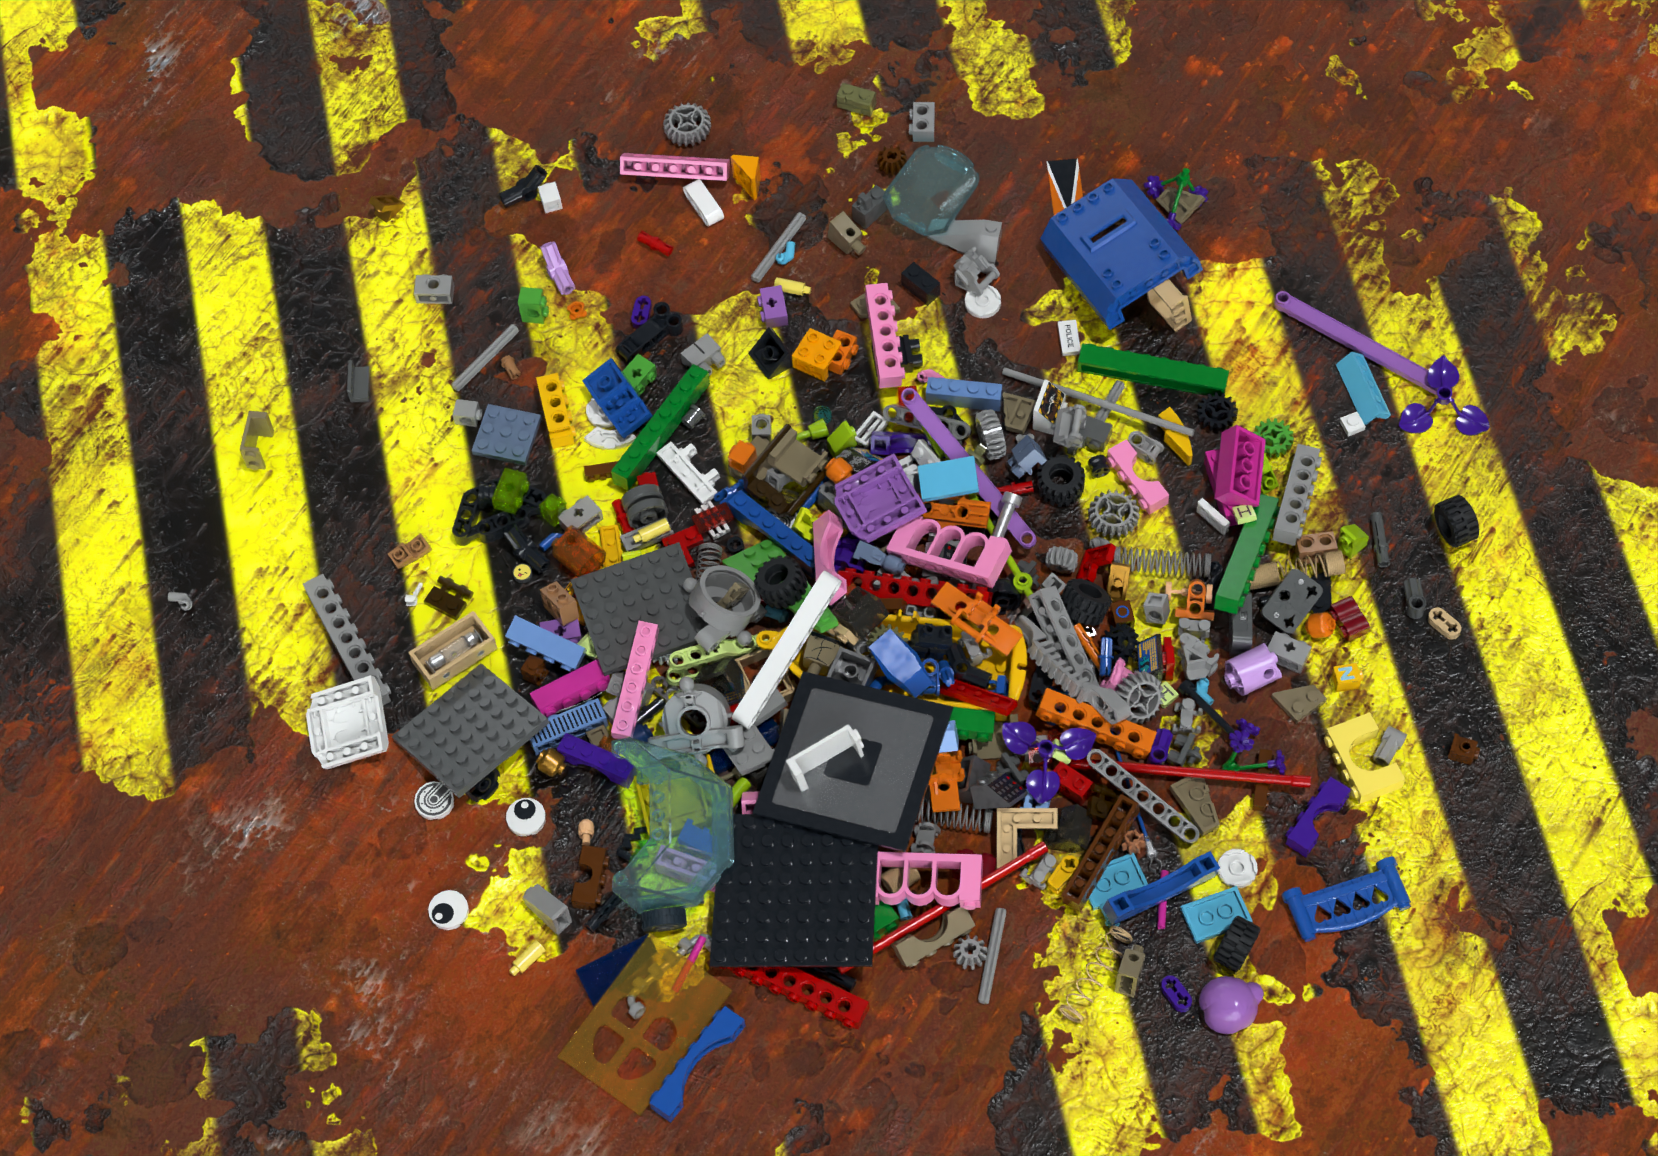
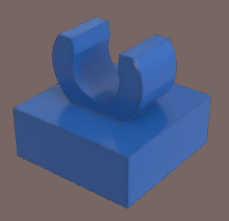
M998 675L997 681H989L990 687H996V689L988 691L1008 697L1009 682L1006 675Z

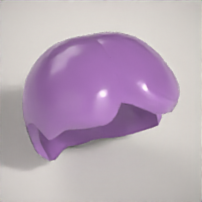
M1229 976L1212 979L1203 987L1199 996V1004L1204 1012L1207 1026L1215 1032L1222 1034H1233L1249 1027L1256 1018L1258 1004L1262 1001L1264 992L1262 987L1255 982H1245L1242 979Z

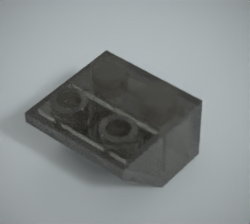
M859 586L853 589L831 610L837 620L860 640H863L889 615L880 598Z
M1078 804L1058 808V829H1045L1043 842L1047 848L1069 853L1087 850L1093 819L1086 816L1087 809Z

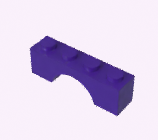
M873 431L871 435L870 454L911 453L918 439H924L933 451L934 449L926 435L921 433Z
M565 733L557 747V752L565 756L566 762L575 766L584 764L593 767L606 775L612 782L628 789L634 780V776L638 773L635 762L568 733Z
M1332 777L1327 782L1323 781L1318 788V795L1316 797L1312 796L1307 804L1309 808L1306 812L1302 811L1296 820L1298 823L1295 827L1291 826L1285 835L1287 837L1286 845L1304 857L1308 856L1318 840L1319 834L1313 825L1314 818L1326 811L1339 812L1350 796L1351 789Z

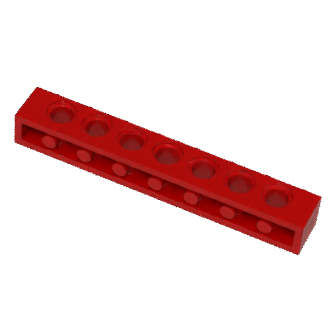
M845 568V571L838 572L847 582V593L844 595L864 598H903L907 604L934 608L937 607L931 604L933 599L930 598L929 591L935 588L938 593L946 583L945 581H938V584H931V579L920 578L919 582L912 581V577L902 575L901 579L893 578L894 574L882 573V576H875L874 571L867 570L860 574L856 573V569ZM857 578L862 580L860 588H856L854 585ZM878 580L881 587L878 591H875L873 583ZM894 583L899 585V591L896 594L892 592V585ZM957 583L956 588L967 596L972 593L976 597L979 591L983 594L982 600L991 606L993 592H988V587L976 586V590L968 589L969 585ZM913 586L918 588L916 596H912L910 593V589ZM960 603L956 605L955 609H963L966 606Z
M719 967L732 970L738 977L743 978L745 976L751 979V982L757 986L764 985L774 994L779 995L781 993L794 1003L800 1002L805 1004V1007L811 1011H820L830 1020L837 1019L850 1029L854 1027L859 1030L870 1009L869 1001L795 967H758L756 969H749L748 967ZM770 972L777 974L773 978L767 977V974ZM787 981L795 982L792 986L785 985ZM806 989L813 990V992L810 995H805L803 993V991ZM826 997L831 999L829 1003L821 1002ZM842 1006L850 1008L847 1012L839 1010Z

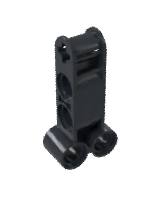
M666 302L656 303L653 308L654 316L616 347V354H620L626 359L627 364L637 354L643 356L668 334L671 336L682 334L684 330L682 317L678 313H670V307Z

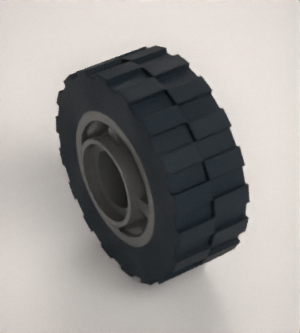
M660 908L641 913L642 929L646 932L670 931L687 926L686 910L684 908Z

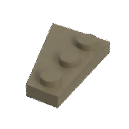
M1186 777L1170 785L1169 790L1194 826L1197 827L1201 836L1219 827L1218 816L1209 795V787L1206 785L1204 778Z

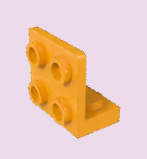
M809 328L792 354L793 368L825 382L829 377L828 366L841 347V341Z

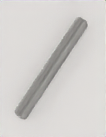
M801 212L796 214L752 273L751 279L756 283L761 281L776 261V255L778 253L781 254L786 247V243L793 238L805 222L806 216Z
M511 324L452 382V388L460 391L519 332L518 328Z
M996 908L987 959L978 1002L982 1004H988L990 1000L1006 917V909Z

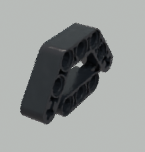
M508 475L486 483L489 485L491 483L497 484L495 502L487 499L479 501V486L467 490L462 496L452 529L456 543L460 546H466L477 538L483 543H491L503 538V529L512 523H516L521 530L527 528L530 525L531 516L544 514L548 510L546 494ZM507 500L518 505L483 519L477 524L480 511Z

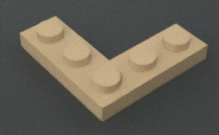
M997 808V869L1017 858V829H1058V808Z

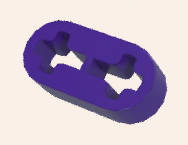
M640 296L635 300L631 316L632 325L635 329H638L650 318L652 303L648 296ZM643 303H646V305H644V308H643V310H642V309H641V305H643ZM640 316H642V319H643V320H641L640 322H637V321L639 320Z
M1166 976L1161 983L1163 994L1178 1012H1187L1192 1005L1190 994L1175 976ZM1167 982H1169L1170 984L1174 983V990L1176 992H1174L1172 988H1166ZM1178 995L1182 1000H1187L1186 1006H1184L1183 1004H1178Z

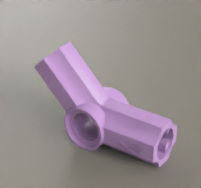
M552 241L543 244L540 249L547 264L546 270L550 279L554 280L561 295L571 294L575 289V285L569 275L565 261L560 256L556 243Z

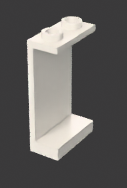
M848 724L786 760L790 773L801 792L808 789L803 774L853 746L860 757L864 756L862 751L864 745L856 729L852 730Z

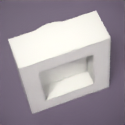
M1358 412L1341 417L1339 421L1347 436L1364 431L1366 427Z

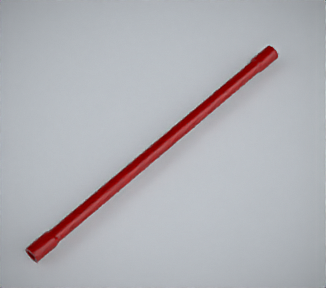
M1087 758L1081 760L1071 759L1070 767L1073 769H1093L1088 764ZM1091 759V762L1098 764L1101 760ZM1115 761L1127 772L1279 784L1310 788L1311 776L1280 775ZM1111 766L1107 768V771H1117V769Z
M1043 841L1038 843L1022 855L983 877L982 890L1026 863L1047 853L1049 850ZM938 904L875 941L873 955L954 906L947 907ZM837 967V969L839 970V972H840L841 974H844L845 972H847V971H849L850 969L854 968V967Z

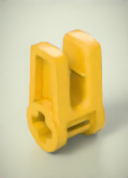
M1065 856L1048 879L1047 887L1056 895H1059L1066 888L1079 866V861L1075 856Z

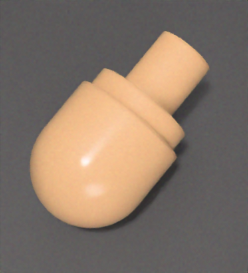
M583 819L578 825V835L582 839V845L589 846L590 839L594 835V824L589 819Z

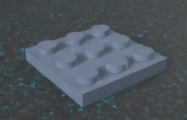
M488 404L472 448V455L526 466L542 420L541 415Z

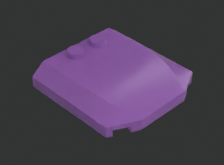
M894 453L835 484L836 497L834 503L851 534L866 543H870L927 512L926 507Z

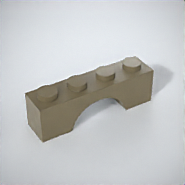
M959 903L942 913L941 927L931 938L921 940L911 934H907L892 943L891 946L902 965L913 967L920 962L921 958L934 955L941 946L945 947L952 944L954 938L959 935H967L972 931L971 928L976 925L968 910L960 907Z

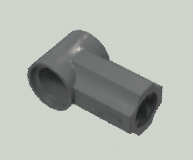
M1409 578L1403 582L1407 603L1406 613L1412 619H1420L1426 607L1421 581L1417 578Z

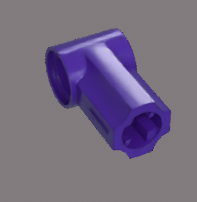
M1162 728L1156 730L1157 733L1146 760L1147 764L1164 765L1168 757L1173 734L1170 730Z

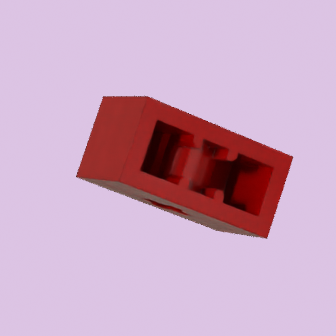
M1060 761L1053 770L1060 779L1058 791L1082 806L1093 792L1091 791L1093 781Z

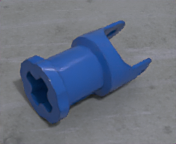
M739 479L731 487H725L715 494L714 500L719 501L723 499L720 502V506L723 508L728 506V501L740 490L748 494L743 487L744 481Z

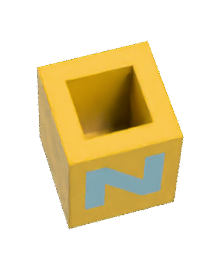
M1357 663L1333 667L1332 679L1336 692L1359 689L1360 683L1363 681V673L1361 669L1358 670Z

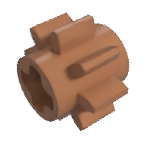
M1136 829L1128 831L1122 841V850H1127L1130 855L1132 853L1140 854L1141 847H1146L1144 834H1139Z

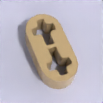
M1436 607L1431 609L1428 616L1429 624L1447 639L1453 640L1458 638L1461 632L1460 623L1442 608ZM1438 615L1441 616L1440 619H1439V618H1437L1436 620L1434 619V616H1438ZM1453 627L1455 628V632H1454V631H1451V632L1448 631L1449 628H1450V629H1452Z

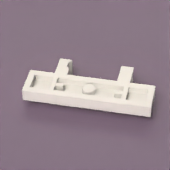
M670 442L656 452L663 463L702 505L707 504L708 501L714 498L717 491L713 487L715 482L720 479L719 473L713 468L704 475L691 464L690 459L697 454V449L692 443L684 449L682 447L678 449Z

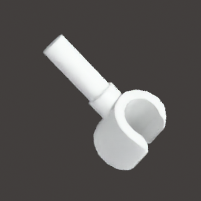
M418 583L413 595L406 594V606L417 605V596L423 586L422 583Z

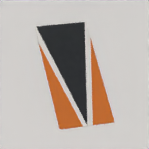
M1077 158L1047 161L1054 215L1083 197Z

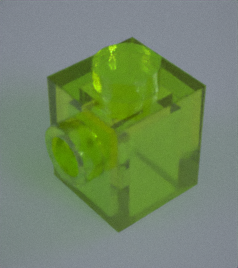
M551 493L539 504L541 516L555 527L559 524L558 516L566 510L565 500Z

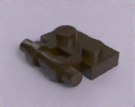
M440 576L437 582L443 586L441 589L433 586L424 603L458 620L467 606L463 598L471 599L474 592L463 584L455 583L449 577ZM451 589L457 592V594L453 596L448 592Z
M1093 783L1091 791L1096 792V796L1088 798L1086 816L1105 822L1120 794L1126 795L1117 789L1111 790L1106 785ZM1105 796L1110 797L1111 801L1104 800Z

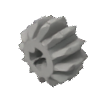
M1053 546L1049 548L1046 554V566L1050 570L1056 571V573L1071 574L1077 568L1078 554L1062 546Z
M968 934L966 935V940L959 938V944H954L955 951L953 952V957L957 958V965L963 963L964 969L971 965L972 970L975 969V964L981 967L982 961L987 959V955H985L987 947H984V941H978L976 935L973 939H970Z

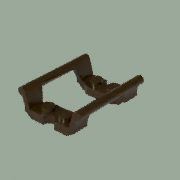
M785 424L742 475L745 490L756 500L764 499L767 502L766 508L780 518L785 516L792 517L826 477V469L819 470L816 473L815 480L807 486L796 500L789 504L785 501L784 496L768 482L756 478L761 464L792 428L789 424Z

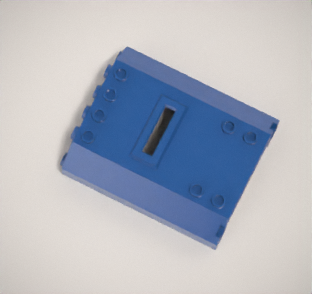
M1112 178L1061 212H1058L1050 218L1040 238L1047 253L1109 330L1125 321L1121 311L1122 308L1182 270L1183 275L1188 280L1203 270L1199 258L1134 181L1130 179ZM1122 218L1126 220L1125 223L1094 243L1092 242L1091 238Z

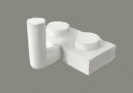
M918 439L911 452V455L918 464L925 465L941 462L924 439ZM918 469L917 471H905V474H915L918 472Z

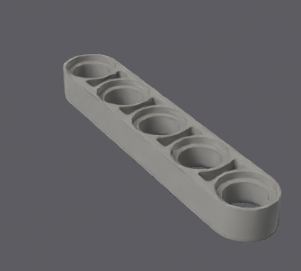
M891 404L884 408L883 416L887 421L922 430V425L915 417L912 422L906 420L905 415L907 412H910L907 407ZM889 408L896 410L895 418L889 416ZM936 415L941 421H945L948 424V430L955 439L961 440L970 435L971 428L966 422ZM959 425L965 428L964 436L959 435L957 432Z

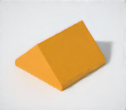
M732 155L733 178L753 200H756L761 180L759 157Z

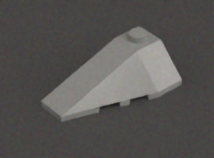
M991 220L931 221L927 238L943 246H950L960 254H965L971 247H976L975 253L978 256L982 255L989 263L995 264L1002 237V222Z

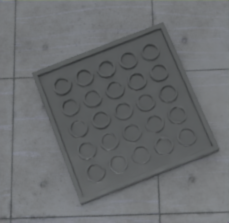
M679 542L571 579L604 676L627 669L639 621L658 624L659 634L652 660L698 644L694 640L695 636L701 629L709 625L689 605L690 593L685 591L683 583L687 578L693 577Z
M481 663L396 732L392 738L460 798L550 722L546 716Z

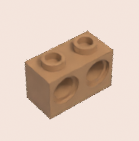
M1331 531L1303 534L1301 539L1297 538L1294 550L1296 557L1305 565L1307 555L1311 558L1312 563L1315 564V556L1319 554L1324 563L1323 553L1337 551L1338 547L1334 533ZM1317 556V563H1321L1319 557ZM1307 557V565H1309L1311 563L1309 558Z
M557 581L540 589L544 608L562 626L579 618L576 600Z

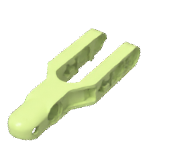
M758 634L752 635V642L746 645L751 648L742 646L738 643L737 638L721 641L714 649L717 650V653H714V651L708 653L699 644L673 652L668 663L670 668L666 673L667 683L672 686H678L680 679L685 676L691 677L695 681L725 671L730 667L729 659H737L761 649L756 643ZM697 652L701 655V658L693 659L690 654ZM680 658L683 663L676 665L672 660ZM694 667L698 672L691 674L687 669ZM678 673L680 678L674 680L670 677V674Z

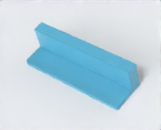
M1350 352L1336 366L1359 416L1365 425L1376 417L1387 419L1391 414L1363 354Z

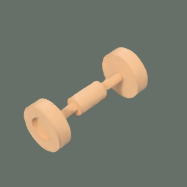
M1166 581L1165 594H1168V601H1171V593L1187 596L1188 589L1172 590V582ZM1213 584L1206 585L1205 603L1207 604L1212 603ZM1191 589L1196 594L1201 592L1196 591V589Z

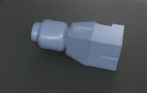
M859 541L853 558L863 562V559L873 565L883 567L885 571L892 574H902L906 565L902 562L901 558L892 554L887 555L876 546L863 541Z

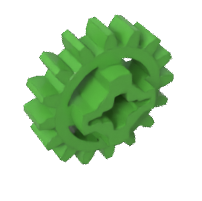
M1269 418L1266 423L1260 421V425L1255 426V431L1253 432L1266 439L1264 453H1269V458L1273 454L1277 458L1280 453L1285 455L1287 450H1291L1294 441L1293 431H1289L1290 425L1284 426L1283 420L1278 423L1277 418L1274 419V422H1271Z

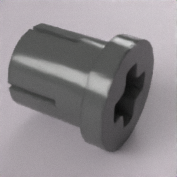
M694 404L689 407L690 410L681 419L690 429H693L701 419L703 420L706 417L704 412Z

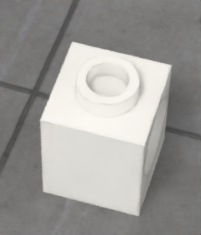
M555 182L538 186L545 214L563 209Z

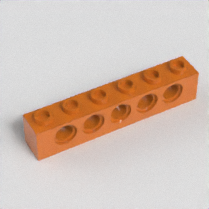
M1046 688L1035 714L1041 720L1055 723L1063 729L1083 728L1090 730L1096 734V742L1112 746L1117 751L1129 753L1137 759L1145 760L1157 733L1126 719L1116 724H1110L1093 706L1084 702L1078 703L1076 699ZM1092 723L1098 725L1099 728L1094 727Z

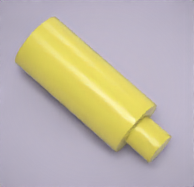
M777 277L774 286L781 285L782 291L785 293L803 296L804 293H811V287L806 286L803 282Z
M666 518L638 530V534L632 536L635 543L639 541L645 543L671 529Z
M535 940L512 962L514 966L509 972L513 976L518 972L523 973L546 951L545 948Z

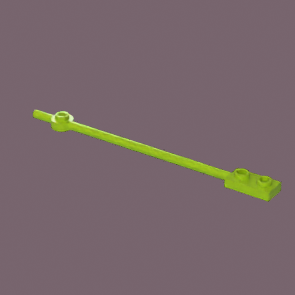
M922 426V430L938 458L946 457L947 460H950ZM975 493L969 494L970 500L980 501ZM989 518L987 530L992 536L995 526ZM1010 554L1006 562L1015 576L1013 584L1018 592L1025 593L1028 599V596L1033 594L1031 590L1033 585L1032 577L1028 573H1021ZM1024 579L1026 582L1021 583L1020 580Z

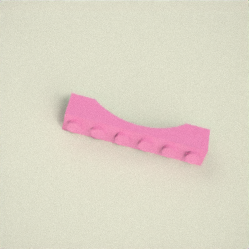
M828 509L813 522L816 581L823 571H827L842 580L839 589L829 605H832L847 593L846 579L836 573L834 567L836 547L843 533L842 519Z

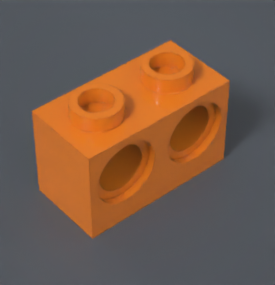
M837 329L832 338L841 341L842 345L830 362L828 370L842 375L844 370L849 368L852 356L857 354L859 345H857L856 336Z

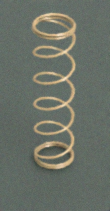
M1110 926V932L1105 935L1109 947H1098L1096 949V957L1100 963L1091 962L1086 964V971L1091 979L1079 978L1076 980L1077 989L1081 994H1068L1066 996L1068 1005H1060V1012L1068 1019L1080 1023L1084 1018L1069 1004L1068 997L1070 995L1081 996L1094 1003L1092 999L1086 997L1079 989L1077 984L1079 980H1089L1095 982L1100 987H1104L1089 974L1088 965H1101L1114 972L1113 969L1106 966L1099 959L1097 951L1102 948L1109 949L1123 956L1122 953L1115 950L1109 944L1107 935L1111 933L1121 942L1132 943V936L1121 927ZM1117 934L1123 935L1129 938L1130 940H1126ZM1063 1008L1073 1012L1079 1019L1069 1015Z

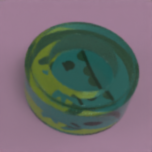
M827 406L815 408L813 411L815 422L823 418L825 424H828L832 419L830 408Z

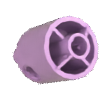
M1265 643L1225 661L1224 679L1230 689L1234 688L1241 696L1282 678V674L1276 665L1278 662L1276 654L1274 652L1270 653Z

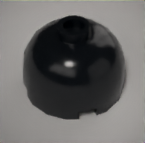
M998 578L993 589L988 587V592H993L991 607H994L995 604L1001 607L998 615H1004L1006 611L1011 609L1013 612L1020 606V593L1011 580Z
M495 768L467 791L465 795L475 802H479L478 800L489 799L499 786L497 782L498 776L500 777L499 771Z

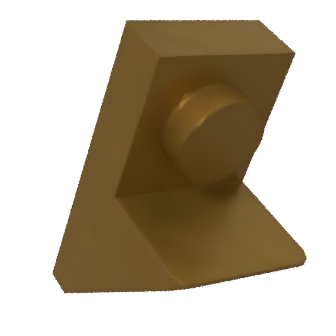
M394 195L371 196L368 202L374 206V214L386 223L405 206V203Z
M1111 563L1107 593L1113 602L1117 600L1125 601L1131 565Z

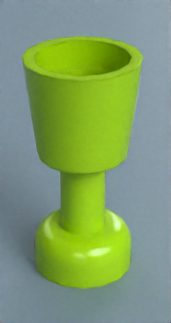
M823 418L810 424L808 430L798 433L796 440L800 442L809 437L814 440L829 436Z

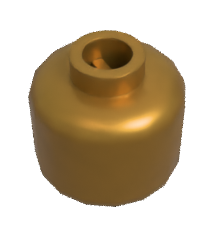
M553 748L543 749L536 761L538 769L550 777H554L557 773L561 775L566 767V764H564L565 756Z

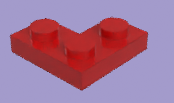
M696 525L661 539L664 547L679 542L688 567L695 566L688 550L704 543V539Z
M1109 543L1085 550L1076 579L1094 582L1098 567L1112 563L1116 546Z
M1163 637V644L1159 645V655L1162 658L1160 664L1161 674H1165V681H1173L1175 668L1174 646H1172L1171 637Z

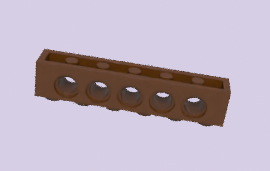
M1120 794L1063 891L1061 897L1064 904L1079 912L1082 911L1139 814L1138 802Z

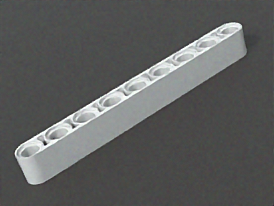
M827 571L821 573L734 711L732 720L746 729L752 727L836 594L842 580Z

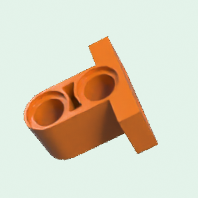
M1194 579L1189 583L1186 608L1175 607V617L1214 621V610H1204L1206 587L1202 580ZM1200 584L1203 589L1200 593L1196 594L1191 590L1192 586ZM1193 603H1197L1201 607L1196 613L1189 609Z

